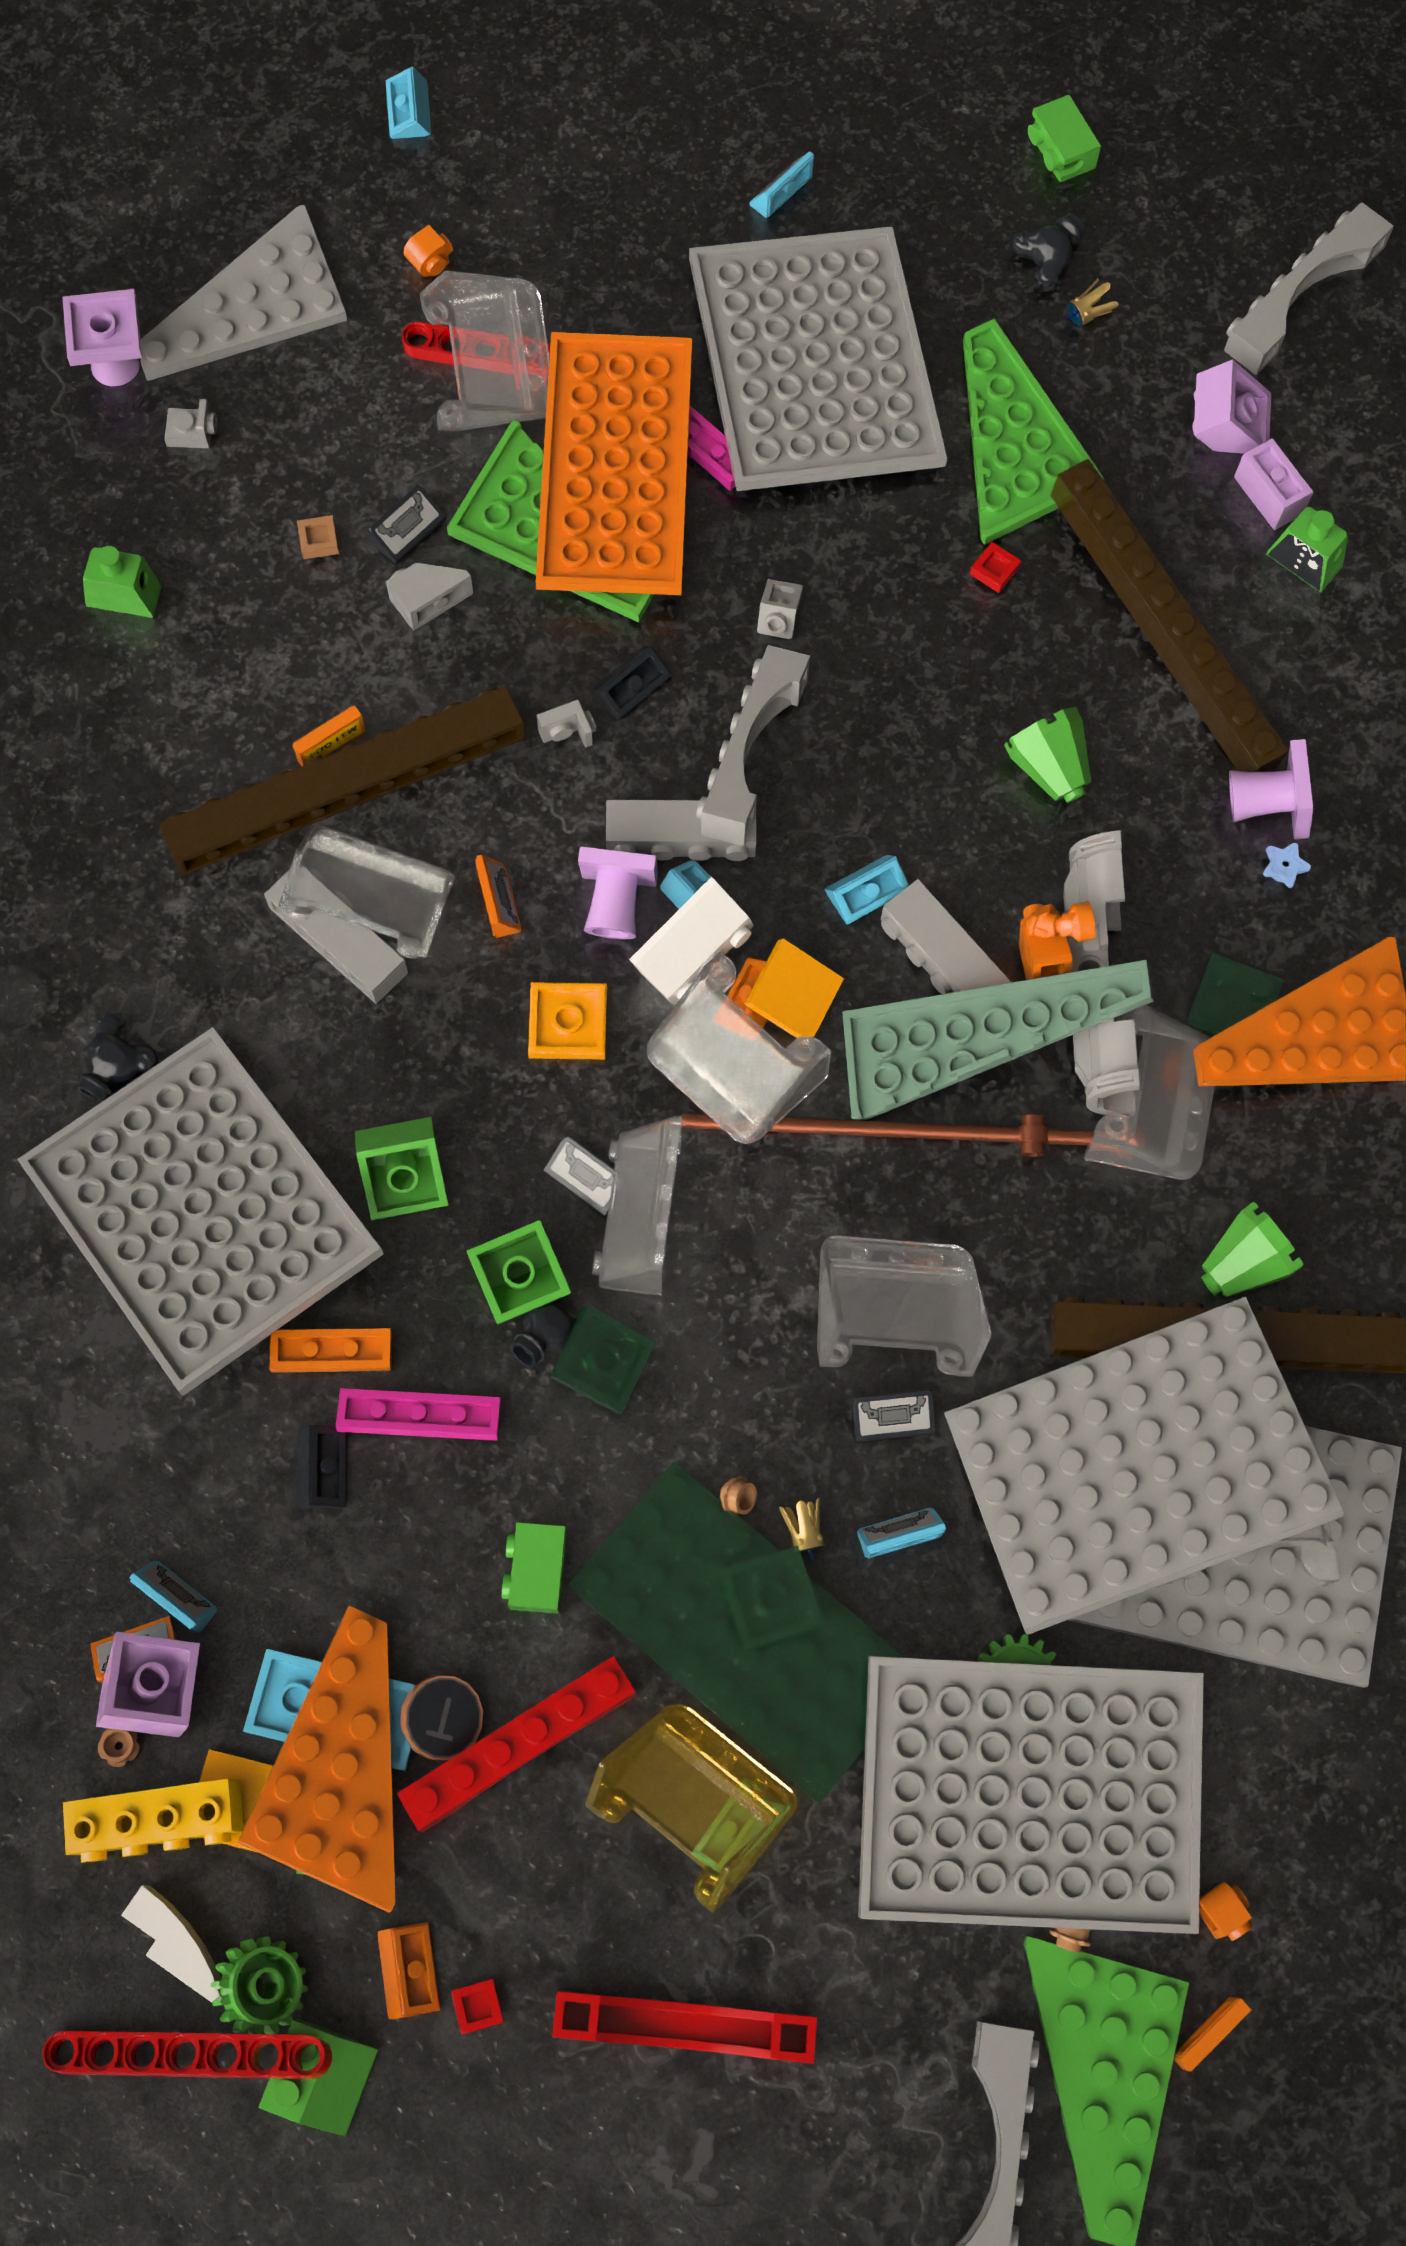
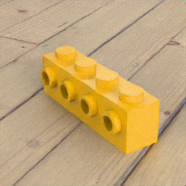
M221 1779L63 1802L66 1855H81V1863L107 1860V1851L121 1849L122 1857L148 1854V1846L163 1844L164 1851L190 1848L189 1840L205 1838V1845L231 1842L230 1834L240 1833L244 1829L240 1780Z

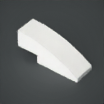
M142 1885L121 1916L155 1939V1942L146 1954L147 1957L210 2002L221 1996L220 1990L211 1987V1982L221 1980V1977L205 1944L191 1924L172 1903L151 1886Z

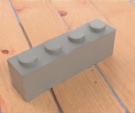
M606 800V850L655 855L656 860L661 861L670 860L673 857H689L696 861L707 860L710 857H726L732 861H742L748 857H755L756 814L745 846H740L701 835V819L696 818L700 800Z
M296 863L264 893L269 908L377 1004L408 974L404 960L406 958L405 953L394 942L389 941L385 943L378 936V929L366 917L357 918L351 912L352 906L339 893H336L334 896L324 888L326 886L325 882L315 871L309 869L306 872Z
M919 879L883 906L880 920L882 921L881 925L890 938L898 939L905 946L909 959L917 967L922 966L931 975L930 980L933 986L941 994L1012 983Z

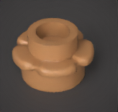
M743 1476L731 1478L723 1485L720 1493L723 1509L734 1516L749 1513L757 1499L756 1487Z
M107 1728L98 1743L100 1757L106 1759L110 1766H125L127 1761L134 1760L139 1753L140 1745L136 1741L138 1735L133 1731ZM117 1742H122V1749H116L115 1745Z
M1050 1929V1934L1057 1937L1056 1946L1080 1953L1082 1946L1089 1947L1091 1945V1942L1088 1941L1091 1929Z

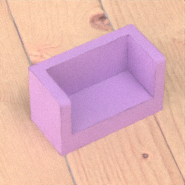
M1273 438L1244 453L1234 476L1274 531L1295 520L1304 508L1307 507L1313 494L1312 489Z

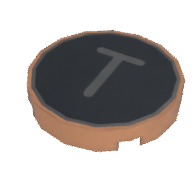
M434 1675L426 1678V1680L415 1685L407 1693L401 1706L400 1726L402 1733L406 1736L407 1741L410 1743L409 1746L413 1751L428 1759H452L474 1745L482 1729L483 1709L478 1694L469 1683L455 1676Z

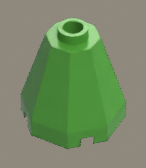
M1076 707L1054 713L1055 722L1053 719L1046 720L1045 718L1035 722L1009 739L1010 742H1006L1004 745L1010 758L1055 801L1064 798L1066 803L1085 795L1087 792L1084 787L1091 783L1083 720Z
M1252 1202L1238 1214L1202 1265L1206 1274L1201 1279L1214 1296L1221 1292L1225 1298H1229L1290 1277L1304 1265L1300 1257L1292 1261L1289 1254L1295 1251V1249L1270 1216L1265 1212L1259 1216L1256 1215L1259 1206L1255 1202Z

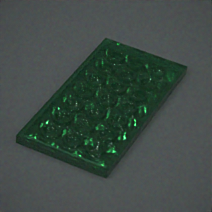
M675 1462L670 1465L568 1584V1587L818 1805L865 1749L869 1656L904 1657L733 1511H725L722 1502Z

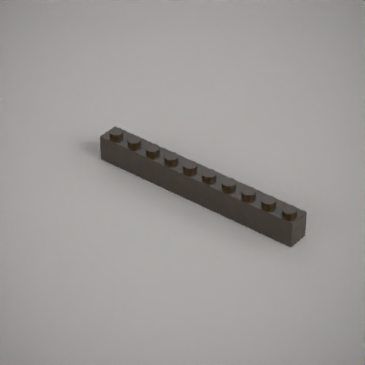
M1086 459L1059 473L1050 496L1237 771L1271 772L1276 769L1289 750L1091 461Z
M506 686L497 690L488 689L474 699L464 703H452L443 711L429 717L420 716L413 719L408 725L396 730H384L377 734L375 738L361 744L352 743L345 746L340 752L328 757H316L305 766L293 771H281L270 780L260 784L243 786L237 793L225 798L210 799L202 807L187 813H175L166 821L159 823V826L182 877L525 739L523 721Z
M1081 1297L1061 1298V1302H1055L1050 1310V1357L1088 1358L1212 1309H1203V1304L1196 1302L1181 1303L1179 1307H1164L1163 1302L1156 1300L1142 1301L1140 1305H1124V1300L1114 1298L1103 1299L1100 1301V1304L1085 1303V1299ZM1263 1306L1259 1307L1258 1311H1253L1278 1368L1406 1374V1318H1400V1313L1379 1312L1376 1314V1317L1361 1316V1312L1357 1310H1340L1336 1312V1315L1321 1314V1310L1317 1308L1298 1309L1297 1313L1282 1312L1281 1307Z

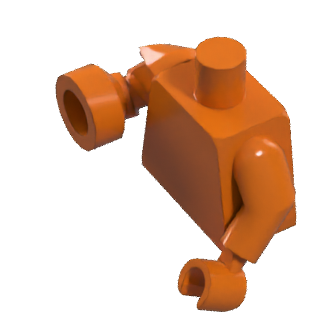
M1089 901L1073 903L1068 912L1062 915L1054 908L1053 904L1045 906L1042 904H1032L1023 909L1024 918L1020 922L1019 950L1026 980L1071 973L1073 958L1066 936L1071 935L1078 942L1094 940L1096 936L1094 914Z

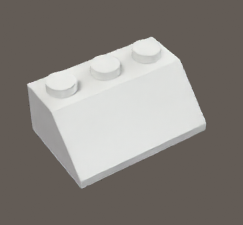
M711 877L629 960L674 1006L679 1000L685 1002L695 993L698 988L696 983L706 973L712 975L721 967L725 960L723 956L733 946L738 948L747 941L751 935L750 929L754 925L748 915Z

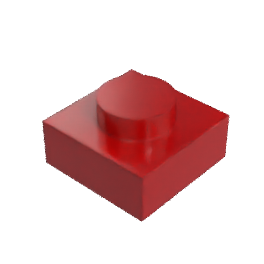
M991 542L972 565L970 575L1000 593L1020 568L1021 560Z
M494 1978L451 1991L461 2035L504 2022Z

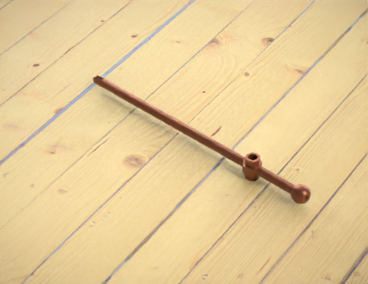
M684 1113L679 1118V1123L682 1127L694 1129L1016 1142L1021 1145V1155L1028 1157L1044 1156V1145L1047 1144L1117 1147L1121 1153L1132 1155L1141 1151L1143 1141L1142 1131L1133 1125H1124L1117 1132L1048 1129V1127H1045V1116L1035 1114L1023 1115L1022 1125L1019 1127Z

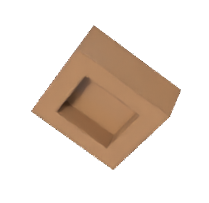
M333 515L297 521L303 559L339 554Z

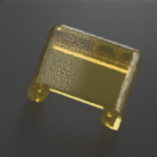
M672 1704L665 1707L599 1763L585 1806L598 1817L611 1823L621 1821L633 1809L703 1868L695 1880L694 1894L702 1905L714 1913L729 1898L792 1817L797 1806V1798L795 1793L786 1784L694 1710L685 1705Z

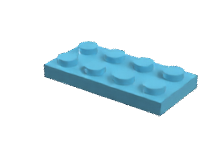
M266 1649L243 1732L285 1742L322 1662ZM389 1679L391 1768L406 1772L412 1748L409 1746L410 1743L407 1741L406 1736L402 1733L400 1715L401 1706L407 1693L415 1685Z

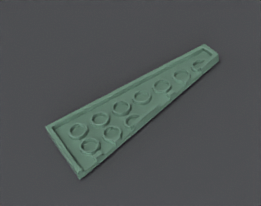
M1147 960L842 1011L852 1119L865 1121L1153 1002Z

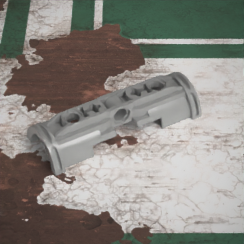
M1120 830L1089 836L1077 842L1069 851L1070 872L1064 883V913L1068 912L1073 903L1089 901L1093 910L1096 928L1094 940L1078 942L1071 935L1066 936L1073 958L1071 972L1109 966L1108 931H1121L1122 929L1120 902L1125 901ZM1114 1018L1074 1034L1075 1072L1085 1087L1087 1108L1101 1115L1135 1117L1134 1090H1139L1140 1082L1134 1019L1114 1022Z

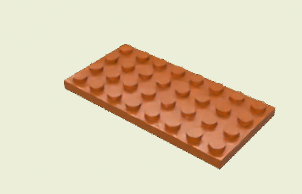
M551 332L536 589L681 595L692 338Z

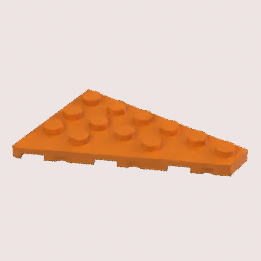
M1388 937L1199 1044L1193 1050L1198 1086L1406 1081V994L1395 937Z
M349 1605L237 1843L386 1912H391L395 1905L387 1623Z

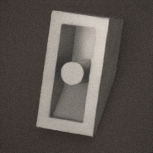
M415 563L407 569H399L386 581L390 601L413 631L473 594L471 575L467 570Z

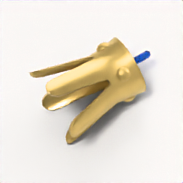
M1097 278L1080 297L1067 302L1069 316L1065 319H1072L1077 326L1081 327L1093 320L1094 317L1113 312L1111 309L1119 305L1117 301L1092 307L1110 289V283H1104L1087 294L1099 281V278Z
M820 1498L816 1500V1510L813 1502H808L807 1505L804 1501L797 1503L798 1521L791 1508L779 1507L793 1538L794 1553L808 1551L810 1561L813 1562L812 1550L825 1546L820 1532Z

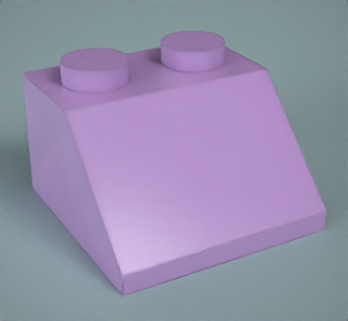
M1233 359L1197 374L1196 390L1194 392L1195 420L1193 421V432L1197 439L1201 440L1213 451L1244 454L1270 440V391Z
M116 1632L102 1683L96 1727L180 1737L189 1726L200 1643Z

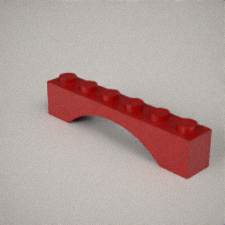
M612 1656L401 1790L397 1795L417 1830L423 1833L527 1762L636 1696V1691L615 1657Z
M558 1990L552 2037L699 2050L814 2064L817 2017L814 2015Z

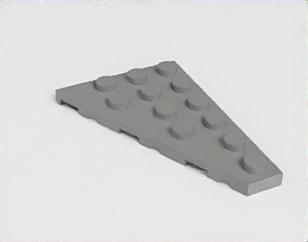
M305 205L296 207L141 339L142 358L139 359L147 381L347 321L345 309Z

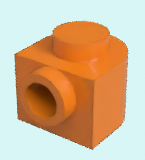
M427 225L408 240L403 253L422 276L428 277L436 276L444 270L446 265L449 264L448 255L453 252V247L443 233L438 235L430 225Z
M1222 1882L1199 1897V1914L1215 1939L1228 1935L1231 1941L1253 1928L1249 1922L1252 1917L1247 1911L1250 1904L1237 1885L1230 1887L1227 1883Z

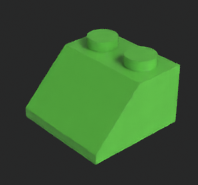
M432 1117L355 1131L356 1155L371 1220L448 1206Z
M540 1220L466 1251L497 1325L571 1294Z
M301 2018L294 2019L291 2022L287 2035H311L326 2041L332 2050L331 2066L326 2074L317 2079H269L258 2108L301 2125L346 2136L379 2049ZM315 2044L306 2046L301 2052L300 2064L304 2070L313 2069L319 2062L320 2051Z

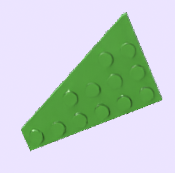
M995 319L965 332L963 338L980 536L984 545L1058 509L1050 495L1059 473L1089 459L1104 480L1100 471Z
M512 420L447 526L448 535L536 575L543 450L537 443H533L522 430L520 422ZM571 591L636 622L641 620L655 595Z
M1025 1936L1023 1946L1026 1950L1030 1967L1031 1982L1038 2003V2013L1046 2048H1048L1054 2075L1053 2080L1059 2097L1061 2116L1068 2147L1072 2155L1077 2178L1076 2183L1082 2200L1088 2236L1091 2239L1115 2246H1135L1189 1982L1085 1952L1069 1951L1056 1946L1057 1944Z

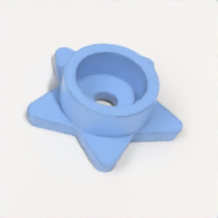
M1292 843L1285 849L1273 846L1266 848L1270 862L1263 875L1285 883L1288 888L1293 887L1296 875L1308 872L1311 869V865L1299 857L1297 843ZM1286 861L1289 863V866L1285 867L1282 863Z

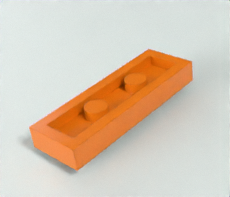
M391 1328L276 1330L271 1334L269 1369L272 1373L392 1371Z

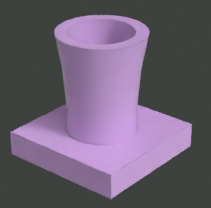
M127 289L62 297L67 358L70 366L91 364L93 376L100 383L108 386H121L134 379L140 368L139 358H142L135 290Z
M1306 739L1290 741L1288 765L1285 771H1229L1230 803L1233 822L1255 816L1291 811L1294 839L1309 838L1313 800Z
M580 847L578 863L582 878L596 880L591 908L584 931L591 935L611 939L636 938L635 905L637 885L656 887L658 876L656 856Z

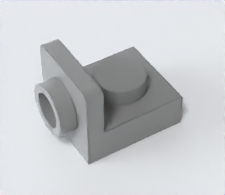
M207 399L199 400L198 409L168 408L164 438L167 447L210 448L211 434L216 435L217 415L211 412Z
M772 579L767 580L760 603L758 633L786 639L792 638L803 585Z
M578 700L537 715L538 732L543 743L551 740H564L578 730L585 748L593 745L592 732L596 731L595 722L589 710L583 712Z

